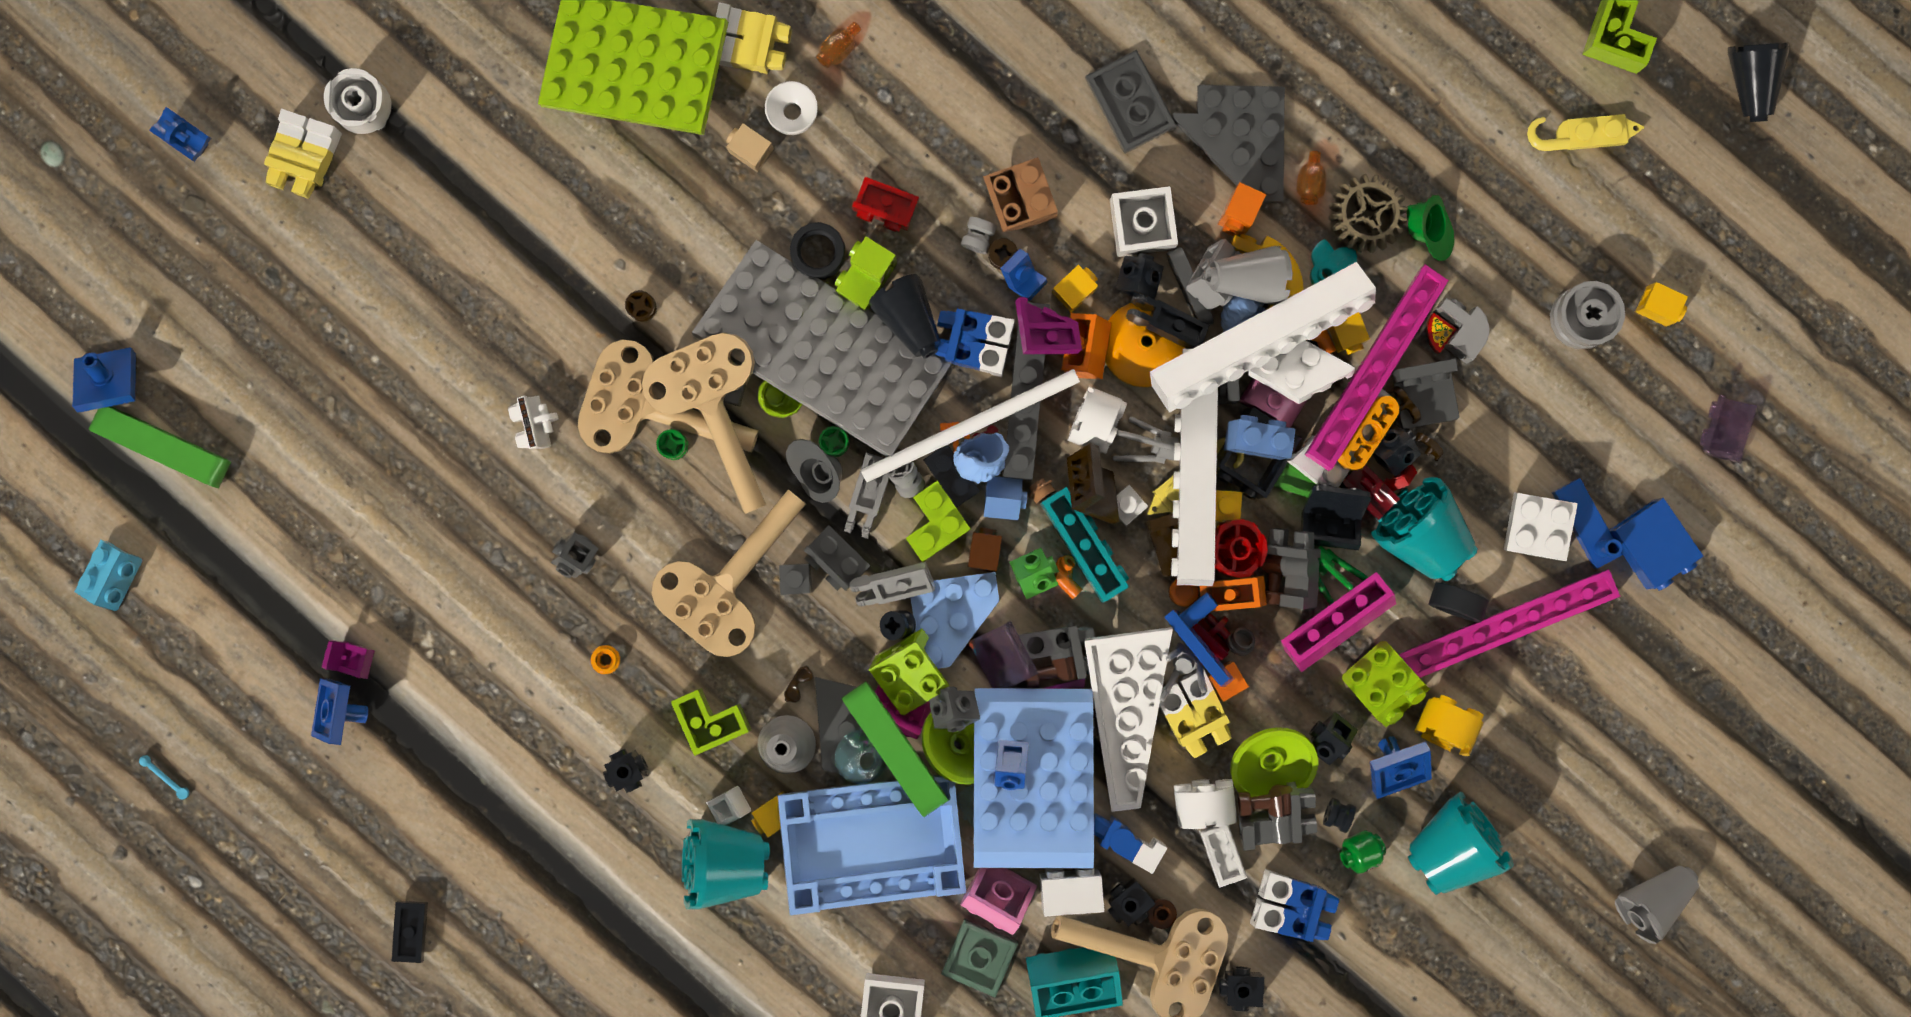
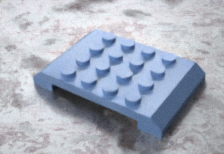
M975 688L974 692L980 720L974 722V868L1093 869L1094 763L1092 689ZM999 740L1029 743L1024 789L1007 790L995 786Z
M940 775L933 776L949 801L925 818L917 810L897 780L777 795L789 915L935 895L940 897L966 893L955 783Z

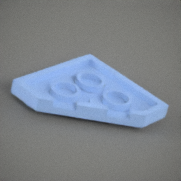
M995 572L934 580L935 591L911 597L912 612L916 621L915 632L923 628L929 639L924 649L938 669L952 665L999 602Z

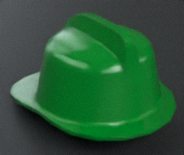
M1432 195L1427 202L1407 206L1406 214L1410 236L1417 241L1426 243L1429 252L1436 260L1444 261L1449 258L1454 247V230L1442 198L1439 195Z

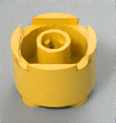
M1440 695V698L1432 697V699H1428L1414 732L1416 734L1422 733L1421 738L1448 751L1456 747L1461 749L1460 755L1470 756L1484 724L1482 721L1484 714L1471 708L1463 710L1456 706L1457 701L1444 695Z

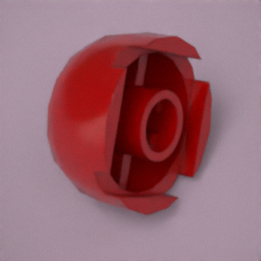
M1244 519L1227 520L1215 527V569L1220 573L1234 578L1249 577L1258 567L1264 564L1268 552L1267 539L1264 534H1261L1254 522Z

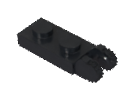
M1139 293L1133 296L1132 304L1141 310L1152 312L1148 315L1140 312V310L1130 309L1126 314L1128 321L1138 326H1146V329L1186 349H1193L1203 344L1209 329L1208 324L1160 300L1156 301Z

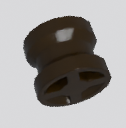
M1000 238L991 244L988 258L994 268L1001 270L1000 268L1018 251L1014 242L1007 238Z
M638 290L630 293L626 298L625 309L636 321L647 322L655 316L657 304L650 294Z

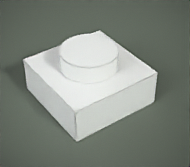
M1130 485L1117 495L1119 519L1125 526L1148 507Z

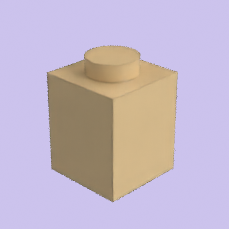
M742 124L739 129L734 128L726 140L728 152L756 172L760 170L774 150L770 141L745 124Z

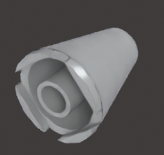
M1271 246L1213 261L1210 267L1206 269L1205 280L1213 291L1276 305L1286 300L1289 296L1290 290L1285 289L1287 280H1292V264L1286 250H1281V246Z
M783 715L770 720L762 728L758 737V753L763 763L771 770L781 774H792L804 769L811 762L816 749V739L813 730L805 721L795 716ZM778 744H785L787 747V752H782L779 749Z
M1678 865L1620 893L1615 900V906L1627 925L1632 922L1638 928L1635 933L1648 943L1657 944L1664 939L1698 890V876L1691 868H1684Z

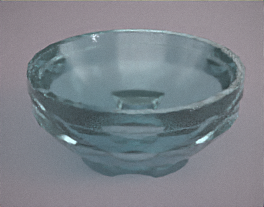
M863 730L854 731L846 735L837 746L835 765L840 775L849 782L856 784L870 783L877 779L886 767V763ZM872 753L874 756L872 766L867 769L861 768L860 758L862 755Z

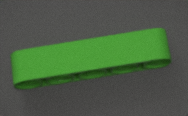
M112 406L99 408L88 430L218 489L231 464V461Z
M867 681L842 697L850 713L924 818L949 801Z

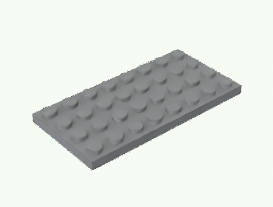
M755 240L692 331V335L699 340L720 333L738 335L748 343L753 351L755 360L753 374L886 457L892 456L952 364L951 362H946L945 358L935 354L926 359H923L922 356L915 357L876 314L868 309L865 311L836 293V289L820 279L802 274L793 262ZM738 348L734 349L731 353V360L741 365L745 360L744 352Z

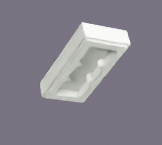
M1214 825L1200 830L1199 832L1218 887L1220 888L1246 879L1247 876L1230 826L1216 827Z

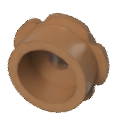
M1042 478L1029 487L1031 490L1029 498H1033L1036 504L1049 498L1056 491L1051 485L1053 481L1049 480L1046 482Z

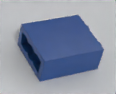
M1664 498L1652 500L1609 529L1613 538L1621 542L1623 547L1621 553L1645 589L1657 588L1660 591L1674 582L1672 577L1680 572L1682 574L1690 572L1698 566L1696 561L1703 557V554Z

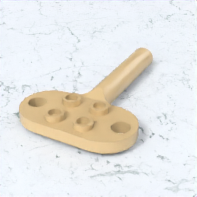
M720 333L706 337L652 362L644 373L642 388L644 397L650 406L661 413L672 415L693 408L702 412L742 509L746 514L765 506L766 503L723 401L728 393L739 389L748 382L753 374L755 360L752 349L744 339L735 334ZM736 348L741 349L745 354V360L741 365H736L731 360V353ZM656 382L662 383L666 389V394L661 399L655 397L652 392L653 385Z
M620 340L611 343L603 349L597 359L578 419L580 437L587 446L601 453L611 454L622 451L631 444L639 424L644 419L656 421L711 440L713 438L702 412L690 409L671 415L661 413L650 406L644 397L642 382L645 371L654 362V359L644 346L635 341ZM627 348H635L638 351V358L634 363H626L623 359V353ZM732 422L743 450L752 452L759 430ZM601 430H607L611 436V440L606 446H599L595 440L597 433Z
M788 489L717 575H709L703 569L690 562L677 561L667 564L657 573L652 584V596L657 608L703 648L714 655L730 657L742 653L750 646L755 637L756 623L752 612L736 597V589L806 503ZM667 573H674L678 578V584L672 590L666 589L662 583L663 577ZM736 628L743 630L746 635L744 643L739 646L732 644L729 638L731 631Z
M1197 908L1184 912L1175 920L1167 940L1161 945L1061 915L1055 918L1051 929V936L1054 939L1153 968L1155 976L1151 985L1150 1000L1152 1008L1159 1017H1200L1203 1014L1212 994L1228 943L1226 925L1220 917L1206 909ZM1202 918H1208L1210 922L1209 927L1205 931L1199 932L1197 929L1198 922ZM1175 1002H1180V1012L1177 1015L1170 1016V1006Z

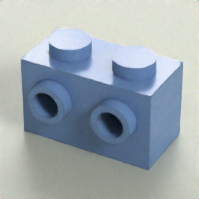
M1240 415V419L1228 421L1224 451L1278 460L1292 458L1296 429L1286 427V422L1269 420L1268 424L1258 422V417Z

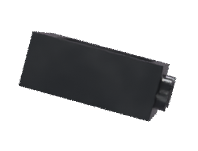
M1254 407L1244 409L1241 414L1258 417V422L1268 424L1269 420H1273ZM1296 434L1292 454L1302 439ZM1223 445L1217 455L1216 478L1228 485L1234 483L1241 488L1239 492H1242V495L1251 500L1267 498L1288 462L1286 461L1287 459H1272L1256 486L1225 466L1232 452L1224 451Z

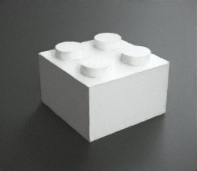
M1170 186L1112 194L1110 207L1117 257L1137 255V253L1146 254L1170 251L1177 247L1178 239Z
M1514 492L1504 550L1567 561L1578 503Z
M1045 868L1046 873H1039L1044 917L1104 912L1102 876L1098 869L1075 868L1072 871H1064L1063 868Z
M866 973L861 1017H921L925 980Z

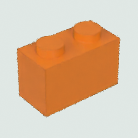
M1239 182L1232 192L1218 222V225L1223 227L1222 231L1231 236L1245 235L1251 228L1266 194Z
M1071 313L1070 318L1078 322L1082 350L1078 354H1064L1061 370L1068 372L1074 369L1078 378L1102 380L1112 323L1097 314Z
M1264 576L1214 580L1213 586H1199L1200 597L1208 592L1217 602L1218 606L1212 611L1256 608L1267 605Z

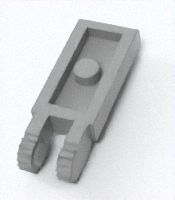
M866 453L861 469L884 458ZM860 470L849 505L850 512L845 525V532L851 533L855 526L857 511L868 514L861 531V537L868 539L874 518L878 515L888 484L889 476L887 473L866 482Z
M926 562L870 576L863 575L854 578L849 584L852 592L863 591L855 598L857 605L861 607L877 603L879 605L935 591V583Z

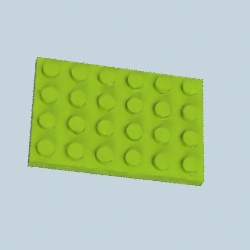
M561 0L538 105L544 108L704 135L729 22L725 18L613 0Z

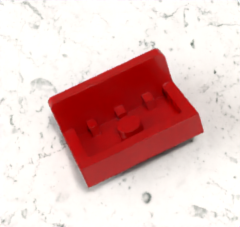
M864 177L857 199L853 202L852 209L857 212L856 217L868 222H872L873 218L884 222L883 227L899 233L900 229L908 230L919 197Z

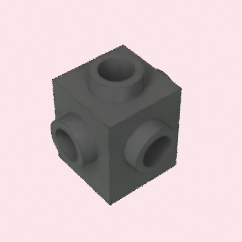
M574 532L567 538L563 539L561 537L552 549V553L555 556L550 563L557 566L556 570L561 575L571 578V576L576 578L582 573L588 574L596 562V559L593 557L599 548L593 545L587 537Z
M947 687L941 689L939 695L929 700L935 728L948 729V732H957L980 720L974 691L957 690V687Z

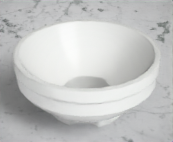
M787 81L775 86L769 92L765 101L767 120L773 128L787 135H797L808 130L813 125L818 112V104L813 92L806 85L795 81ZM790 104H796L801 108V114L795 120L787 119L784 115L785 108Z

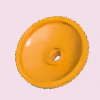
M1129 303L1118 309L1108 320L1112 324L1105 363L1113 375L1122 382L1135 387H1152L1150 371L1182 355L1183 349L1186 348L1146 329V326H1138L1128 321L1126 314L1130 309H1137L1148 315L1152 312L1141 310L1134 304ZM1149 337L1152 341L1151 346H1143L1141 339Z

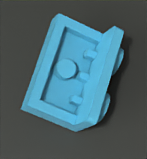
M100 540L74 592L95 606L117 611L143 560L138 556L124 552L110 542Z

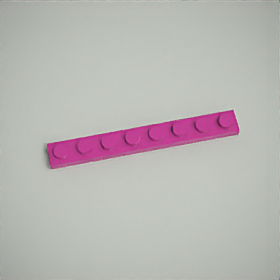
M1426 264L1420 267L1304 455L1328 471L1333 469L1449 280Z
M1603 570L1487 617L1482 622H1475L1401 652L1399 656L1421 678L1621 596L1610 570Z

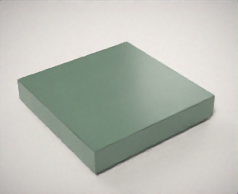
M964 918L941 974L996 997L1018 941Z

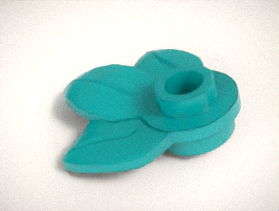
M1326 239L1321 240L1311 253V260L1314 266L1310 272L1311 284L1314 285L1325 279L1322 276V272L1329 277L1356 263V251L1347 247L1338 248L1334 251Z

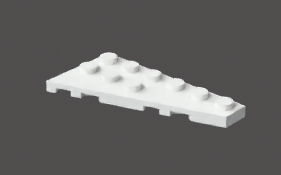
M1173 627L1086 638L1084 641L1111 812L1141 808L1167 665L1166 656L1169 653Z

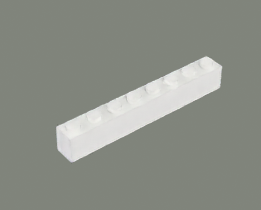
M1356 262L1150 371L1152 387L1169 413L1175 409L1185 408L1192 400L1202 395L1213 393L1220 385L1239 379L1250 369L1262 367L1271 358L1281 353L1290 352L1297 344L1316 338L1322 331L1331 326L1341 325L1348 317L1358 312L1367 311L1375 303L1376 287Z
M1183 349L1182 354L1190 351L1191 349ZM1218 388L1209 395H1202L1192 400L1188 406L1181 409L1180 414H1175L1174 431L1180 432V443H1174V460L1179 461V471H1174L1173 489H1179V500H1173V518H1178V529H1172V547L1178 548L1177 558H1172L1171 576H1177V585L1213 586Z

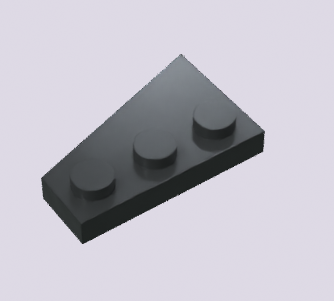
M815 677L822 770L851 776L862 729L844 704L842 697L855 689L856 686Z

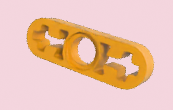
M1378 396L1338 459V463L1342 468L1358 470L1365 466L1399 414V405L1396 399L1391 396ZM1381 404H1387L1385 406L1387 414H1381L1383 411L1380 407ZM1368 424L1374 430V435L1370 441H1366L1363 437V429ZM1350 451H1355L1353 455L1356 458L1355 462H1350Z

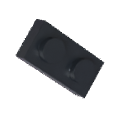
M946 445L923 459V461L957 508L980 491L973 481L960 476L954 465V452L949 445Z
M397 901L395 903L392 962L422 963L424 961L428 902Z

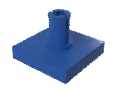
M129 347L100 354L87 353L80 358L74 359L72 407L77 413L135 401L136 353Z
M320 678L311 733L312 737L328 744L341 745L345 722L366 723L368 707L348 704L349 685L332 679Z
M1394 736L1388 737L1389 745L1386 738L1379 742L1378 746L1384 756L1370 761L1372 790L1376 799L1432 780L1431 750L1426 741L1400 750Z

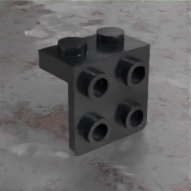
M1328 484L1313 486L1301 513V531L1314 532V545L1359 550L1361 546V520L1371 500V493L1359 488H1337Z

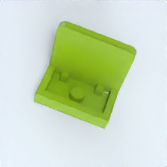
M1380 641L1342 676L1345 684L1385 727L1397 723L1403 717L1404 712L1412 705L1420 703L1430 690L1426 683L1386 641Z

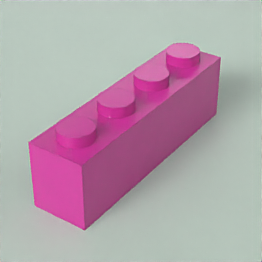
M1375 572L1281 640L1282 646L1298 669L1303 672L1396 605L1395 594L1380 575Z

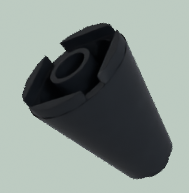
M1779 43L1744 45V47H1738V52H1736V46L1728 47V57L1743 117L1750 116V122L1768 121V115L1775 114L1789 53V43H1782L1781 49H1779Z
M917 274L906 275L892 282L894 286L889 290L885 291L883 287L877 291L869 300L871 309L914 356H922L923 359H926L937 353V347L941 341L922 279Z

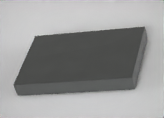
M1137 50L1085 76L1124 154L1176 128L1177 125Z

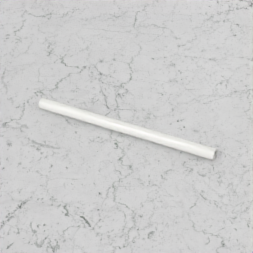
M1072 369L896 452L892 456H888L861 469L862 475L866 482L872 481L1079 383L1080 380L1075 370Z

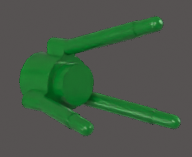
M1323 546L1318 548L1321 549V556L1318 560L1319 572L1322 576L1329 571L1347 589L1352 590L1353 585L1334 567V562H1336L1362 581L1368 578L1367 575L1335 555L1330 548L1327 550ZM1319 576L1318 588L1330 606L1334 601Z

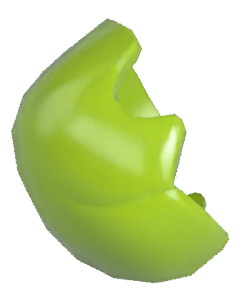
M763 381L759 386L758 402L761 408L770 416L785 418L797 413L803 405L766 381Z

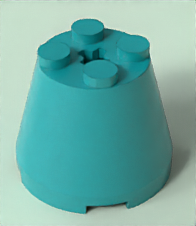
M1429 477L1423 480V485L1411 491L1407 488L1397 494L1400 500L1378 520L1379 524L1371 534L1383 549L1431 579L1442 578L1444 581H1448L1457 574L1458 568L1466 560L1476 555L1478 548L1475 546V541L1450 489L1440 478Z
M1459 792L1451 797L1410 843L1409 850L1411 855L1408 856V859L1415 870L1423 871L1428 878L1426 883L1435 895L1441 892L1445 894L1501 875L1514 867L1510 853L1508 851L1502 852L1501 848L1503 845L1499 839L1500 835L1474 801L1468 804L1463 800L1466 798L1463 792Z
M689 819L687 821V829H691L690 836H686L683 839L682 882H684V888L688 889L689 896H684L683 900L687 910H699L760 894L761 890L768 889V873L764 872V860L769 859L770 847L768 842H764L761 835L703 819Z

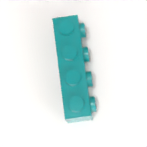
M1067 487L1040 503L1102 603L1129 587L1126 583L1129 577L1121 564L1116 566L1110 557L1114 553L1105 539L1100 541L1095 531L1098 530V527L1090 515L1085 517L1083 513L1072 509L1070 491Z

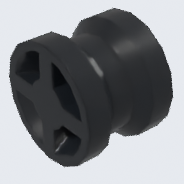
M907 610L890 611L882 616L879 627L882 635L888 640L905 639L914 633L916 621L914 616Z
M1332 798L1327 805L1323 817V825L1327 827L1336 826L1339 831L1347 833L1354 820L1356 806L1352 804L1343 805L1338 799Z

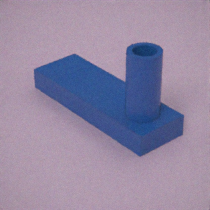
M1580 478L1552 492L1556 500L1578 503L1573 532L1594 569H1598L1623 555L1621 553L1623 550L1621 542L1614 539Z
M1206 592L1182 613L1173 609L1165 616V619L1221 687H1226L1234 678L1192 628L1218 606L1213 597Z

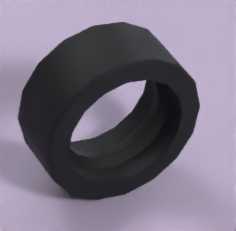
M822 222L809 223L801 227L793 235L790 244V256L795 267L802 274L812 278L827 279L835 275L842 267L846 257L845 244L840 233L832 226ZM821 234L827 236L835 246L834 258L825 267H811L802 259V244L812 235Z
M1436 582L1428 604L1448 614L1474 622H1482L1489 600L1471 591Z

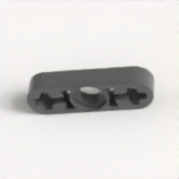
M1179 247L1167 252L1168 262L1192 316L1209 326L1214 324L1210 309H1206L1198 301V298L1193 297L1186 290V286L1194 272L1183 249Z

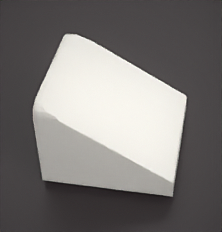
M739 786L706 802L716 822L725 826L751 812V808Z

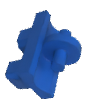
M167 107L163 110L160 119L149 130L194 162L202 155L212 139Z

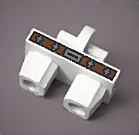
M522 396L517 398L518 403L508 407L510 419L513 422L522 421L525 430L516 433L517 447L529 449L551 447L549 433L553 432L551 422L559 419L558 414L548 413L547 405L541 404L539 396Z

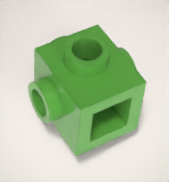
M1042 548L1009 562L1026 600L1058 585L1054 575L1059 572L1052 556L1046 558Z

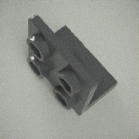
M1456 359L1401 368L1391 373L1393 386L1402 388L1421 414V420L1412 424L1413 418L1407 408L1399 412L1402 429L1459 419L1460 416L1451 374L1458 370ZM1395 395L1398 405H1401L1402 401Z

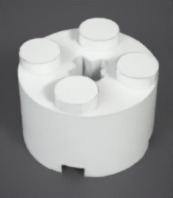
M350 68L342 70L338 73L339 75L328 82L324 91V105L336 122L350 132L357 134H367L384 128L391 112V98L386 87L374 76L362 69Z
M1089 386L1083 397L1085 399L1084 403L1082 402L1078 409L1067 441L1082 447L1092 443L1099 446L1100 453L1106 454L1118 430L1116 426L1119 419L1123 416L1127 402Z
M1209 779L1193 780L1192 786L1191 784L1174 785L1177 821L1180 828L1203 829L1209 825L1216 824V827H1221L1237 822L1232 779L1217 780L1215 784H1210Z

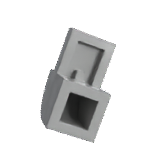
M1446 298L1438 304L1434 312L1456 327L1457 330L1444 348L1467 364L1476 358L1486 344L1489 336V323L1486 315L1478 306L1467 313L1465 312L1466 307L1456 299L1449 300Z

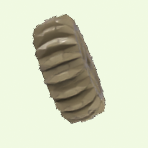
M1367 174L1361 176L1360 182L1356 177H1352L1349 180L1350 186L1343 183L1340 186L1341 192H1335L1333 195L1337 202L1329 205V209L1337 212L1331 214L1328 218L1329 221H1337V224L1331 228L1332 232L1338 230L1342 232L1337 238L1338 241L1341 242L1348 238L1347 248L1350 249L1357 243V251L1360 253L1364 251L1366 245L1369 253H1374L1376 245L1379 249L1384 250L1387 248V242L1394 244L1397 241L1395 235H1401L1404 232L1399 225H1405L1408 221L1406 217L1400 215L1406 213L1408 207L1399 206L1405 200V196H1395V193L1399 190L1398 186H1394L1390 190L1387 187L1390 183L1389 179H1385L1382 184H1379V175H1374L1371 182H1369ZM1364 192L1374 193L1384 201L1374 202ZM1354 195L1357 200L1355 202L1357 210L1355 214L1347 218V203L1350 197ZM1366 208L1367 211L1370 209L1372 212L1379 209L1370 219L1369 216L1367 218L1364 216L1358 218ZM1389 210V224L1385 232L1382 233L1380 215ZM1362 225L1373 236L1361 234L1353 226Z

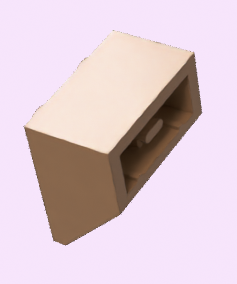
M1038 157L983 176L1002 232L1030 228L1057 217L1058 210Z

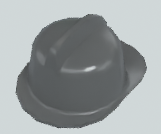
M794 440L788 445L786 451L787 462L807 495L821 503L832 501L840 490V481L843 474L839 460L835 456L826 454L817 444L810 440Z

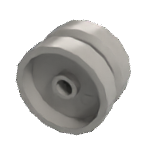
M1599 281L1583 282L1561 293L1553 302L1550 312V324L1556 338L1564 345L1577 350L1590 349L1613 339L1622 329L1625 320V306L1619 293L1610 285Z

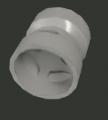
M970 217L967 224L969 230L963 236L961 246L976 253L988 254L990 248L989 240L991 236H994L997 226L987 220Z
M913 461L887 473L892 483L895 484V488L900 496L904 498L914 497L925 486V480L920 472L917 471Z

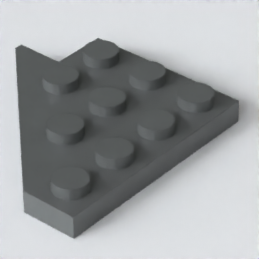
M1198 85L1197 113H1173L1172 118L1176 125L1236 186L1241 182L1265 193L1266 196L1263 203L1283 202L1285 87Z

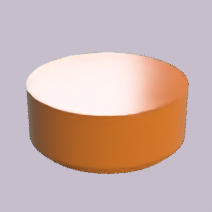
M1176 579L1169 586L1168 593L1174 604L1185 607L1192 605L1197 600L1199 590L1198 586L1177 585Z

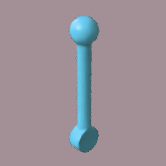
M143 755L140 757L139 764L143 767H148L174 789L177 798L183 800L189 797L190 792L188 788L178 786L151 763L149 756Z

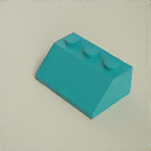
M1084 947L1068 948L1059 952L1040 953L1035 956L1026 957L1036 1017H1060L1123 1006L1116 957Z

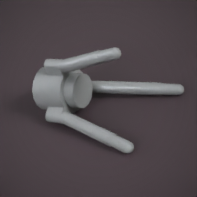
M1130 417L1129 422L1157 436L1152 439L1117 430L1116 434L1118 436L1152 445L1151 453L1156 455L1113 456V461L1158 462L1164 464L1166 459L1174 460V443H1179V438L1172 437L1171 432L1162 431L1134 417Z
M1178 643L1176 648L1166 656L1167 661L1173 659V666L1175 668L1160 696L1161 702L1165 701L1180 673H1191L1195 668L1197 670L1201 693H1206L1203 664L1187 645Z

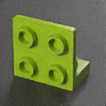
M923 628L876 655L869 668L870 673L901 715H905L939 695L941 689L949 687L948 682L925 652L924 647L929 637Z

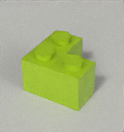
M1602 0L1582 55L1635 74L1644 69L1649 63L1657 38L1630 29L1639 1Z
M865 236L862 242L857 241L849 253V256H851V267L848 272L843 270L840 273L835 285L838 286L836 293L867 311L870 308L869 300L877 291L883 288L897 266V259L894 253Z
M938 480L913 497L929 520L927 524L906 537L922 562H925L971 530Z
M702 688L671 701L694 756L752 730L741 704L713 715Z

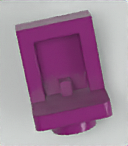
M329 640L322 668L368 679L375 650L349 642Z

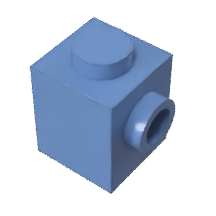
M994 476L991 480L987 481L984 517L1019 520L1020 509H1026L1027 492L1022 491L1023 479Z

